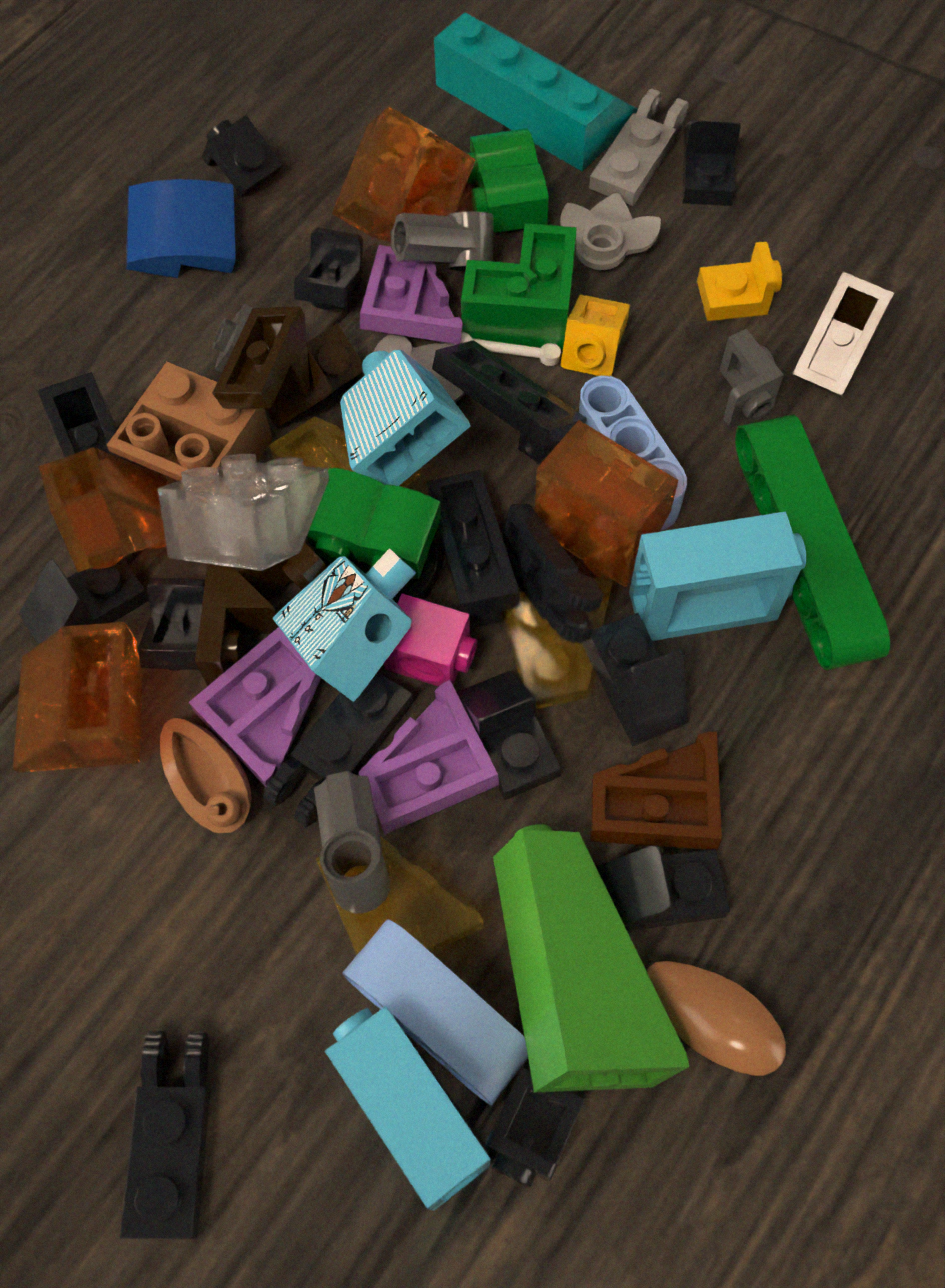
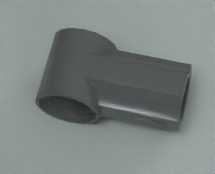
M456 212L447 216L414 213L396 215L395 224L391 230V250L394 251L397 262L448 264V269L458 271L466 270L467 260L493 262V214L486 212Z
M350 771L327 775L324 782L314 787L323 848L321 850L320 863L336 903L344 910L352 913H367L378 908L386 900L390 891V877L383 857L370 780L368 776L355 775ZM354 867H368L362 874L355 877L344 876Z

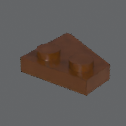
M707 731L699 734L696 743L667 753L665 748H661L642 755L633 764H618L593 774L591 785L590 842L718 850L722 840L717 732Z

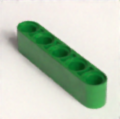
M794 414L738 426L735 434L737 457L759 514L766 515L786 511L792 532L799 533L804 541L806 565L804 569L800 570L793 585L791 596L819 664L824 670L829 671L886 657L890 650V636L886 620L801 421Z

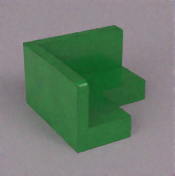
M525 223L520 264L467 260L461 297L462 332L468 333L473 339L541 348L544 344L553 343L563 351L567 319L569 317L577 227Z

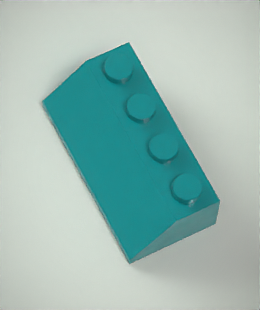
M465 12L434 38L436 86L511 130L528 128L534 144L580 171L585 170L613 143L633 113H637L638 108Z

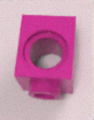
M401 594L397 604L412 619L411 627L384 662L385 670L435 686H440L448 680L453 685L458 671L463 673L469 671L477 648V639L470 637V614Z

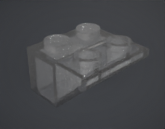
M234 454L221 458L222 466L216 468L198 467L181 472L182 480L158 488L168 558L263 571L300 553L328 484L329 473L328 468L304 466L302 458L285 457L273 459L267 463L257 462L256 455Z

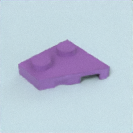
M378 246L360 312V329L460 344L463 323L460 317L453 316L448 306L449 294L444 283L436 277L437 268L435 264L397 262L391 247Z
M278 627L189 701V704L198 717L267 787L268 782L275 776L277 770L288 756L321 677L310 669Z
M450 680L442 683L435 690L436 699L416 720L410 717L394 734L392 743L386 749L378 751L359 771V776H368L370 780L376 816L384 834H388L499 785L498 773Z

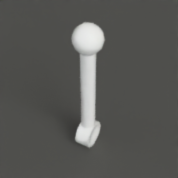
M462 332L460 343L474 340L490 352L539 358L541 363L547 366L557 365L561 357L560 347L553 343H547L538 348L473 339L466 332Z

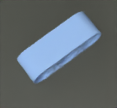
M605 375L591 378L585 382L580 394L579 413L587 418L580 437L632 519L640 527L647 530L661 531L668 529L675 524L680 514L687 487V477L684 469L633 394L621 380ZM625 451L633 452L635 454H627L625 453ZM650 493H660L666 497H655Z
M387 919L342 973L377 1008L381 1010L386 1006L405 1033L468 1089L491 1106L528 1059L525 1037L418 940L392 920Z

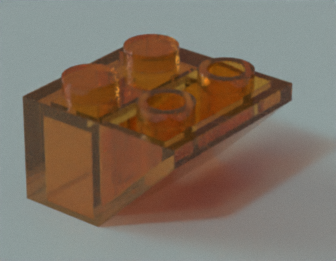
M388 106L367 125L332 214L375 239L391 242V230L394 227L396 215L414 213L447 216L448 214L455 213L476 159Z
M578 420L537 468L535 512L561 546L582 559L591 572L605 580L613 579L626 588L632 580L641 535L660 532L671 512L678 480Z
M94 447L38 466L51 513L78 572L89 568L104 569L111 567L121 561L125 555L147 547L151 549L166 547L175 542L180 535L191 532L188 520L168 479L164 476Z
M125 622L64 626L22 656L13 769L17 773L140 763L143 668L140 666L137 652L139 644Z

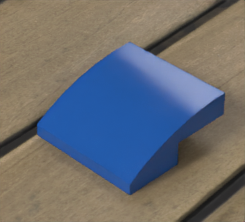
M174 179L129 186L127 206V270L178 278L181 265L232 273L236 260L233 184L206 180Z

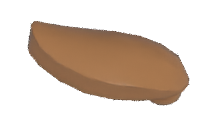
M172 718L163 725L160 735V755L164 774L176 799L189 816L211 832L231 833L239 829L244 824L251 807V789L246 772L237 756L220 738L208 729L185 719Z
M655 962L648 968L647 973L677 1035L694 1051L725 1068L741 1074L764 1076L776 1071L783 1063L786 1056V1045L780 1027L764 1005L739 984L714 972L677 962Z

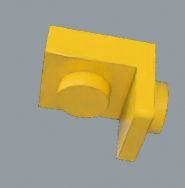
M767 241L755 243L750 262L700 267L697 284L707 321L768 315L773 295L781 289L782 271L779 261L772 260Z
M580 294L567 319L561 359L562 368L597 376H611L614 371L618 345L627 325L630 304Z

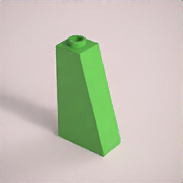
M543 824L530 825L518 830L514 837L493 856L534 1092L653 1088L687 1069L689 1062L686 1051L580 833L553 831L550 826Z

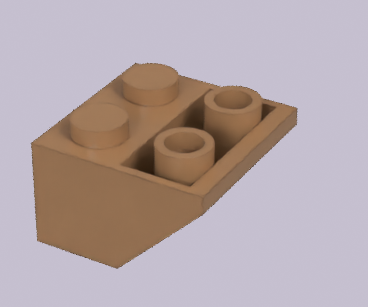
M166 362L110 439L107 447L114 454L208 493L246 480L273 438L264 408L223 409L212 394L217 384L216 381Z

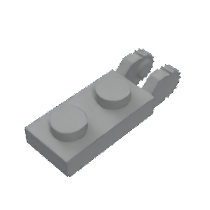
M652 88L649 89L641 100L637 113H633L590 175L589 189L606 196L619 193L626 204L634 206L674 145L675 136L686 118L689 103L679 98L676 99L667 113L664 124L658 123L652 119L659 110L662 93Z

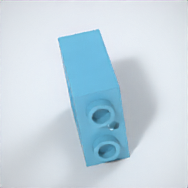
M786 511L642 534L629 590L634 613L639 614L652 641L778 620L787 598L792 595L793 585L800 570L804 569L806 565L804 541L799 533L792 532Z
M386 1006L374 1015L369 1008L363 1009L343 1022L334 1031L333 1035L337 1042L325 1050L326 1054L427 1209L435 1211L490 1167V1158Z

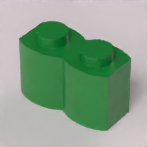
M524 128L471 136L470 152L463 153L462 158L466 183H475L476 188L472 189L474 212L493 214V233L523 229L525 223L547 225L548 192L541 166L537 160L536 149L530 130Z
M329 468L305 527V532L309 544L315 547L314 552L324 560L333 563L337 558L345 556L349 560L365 562L370 565L369 569H371L390 548L416 572L412 578L419 579L441 520L440 501L412 489L395 485H384L375 479L353 471Z

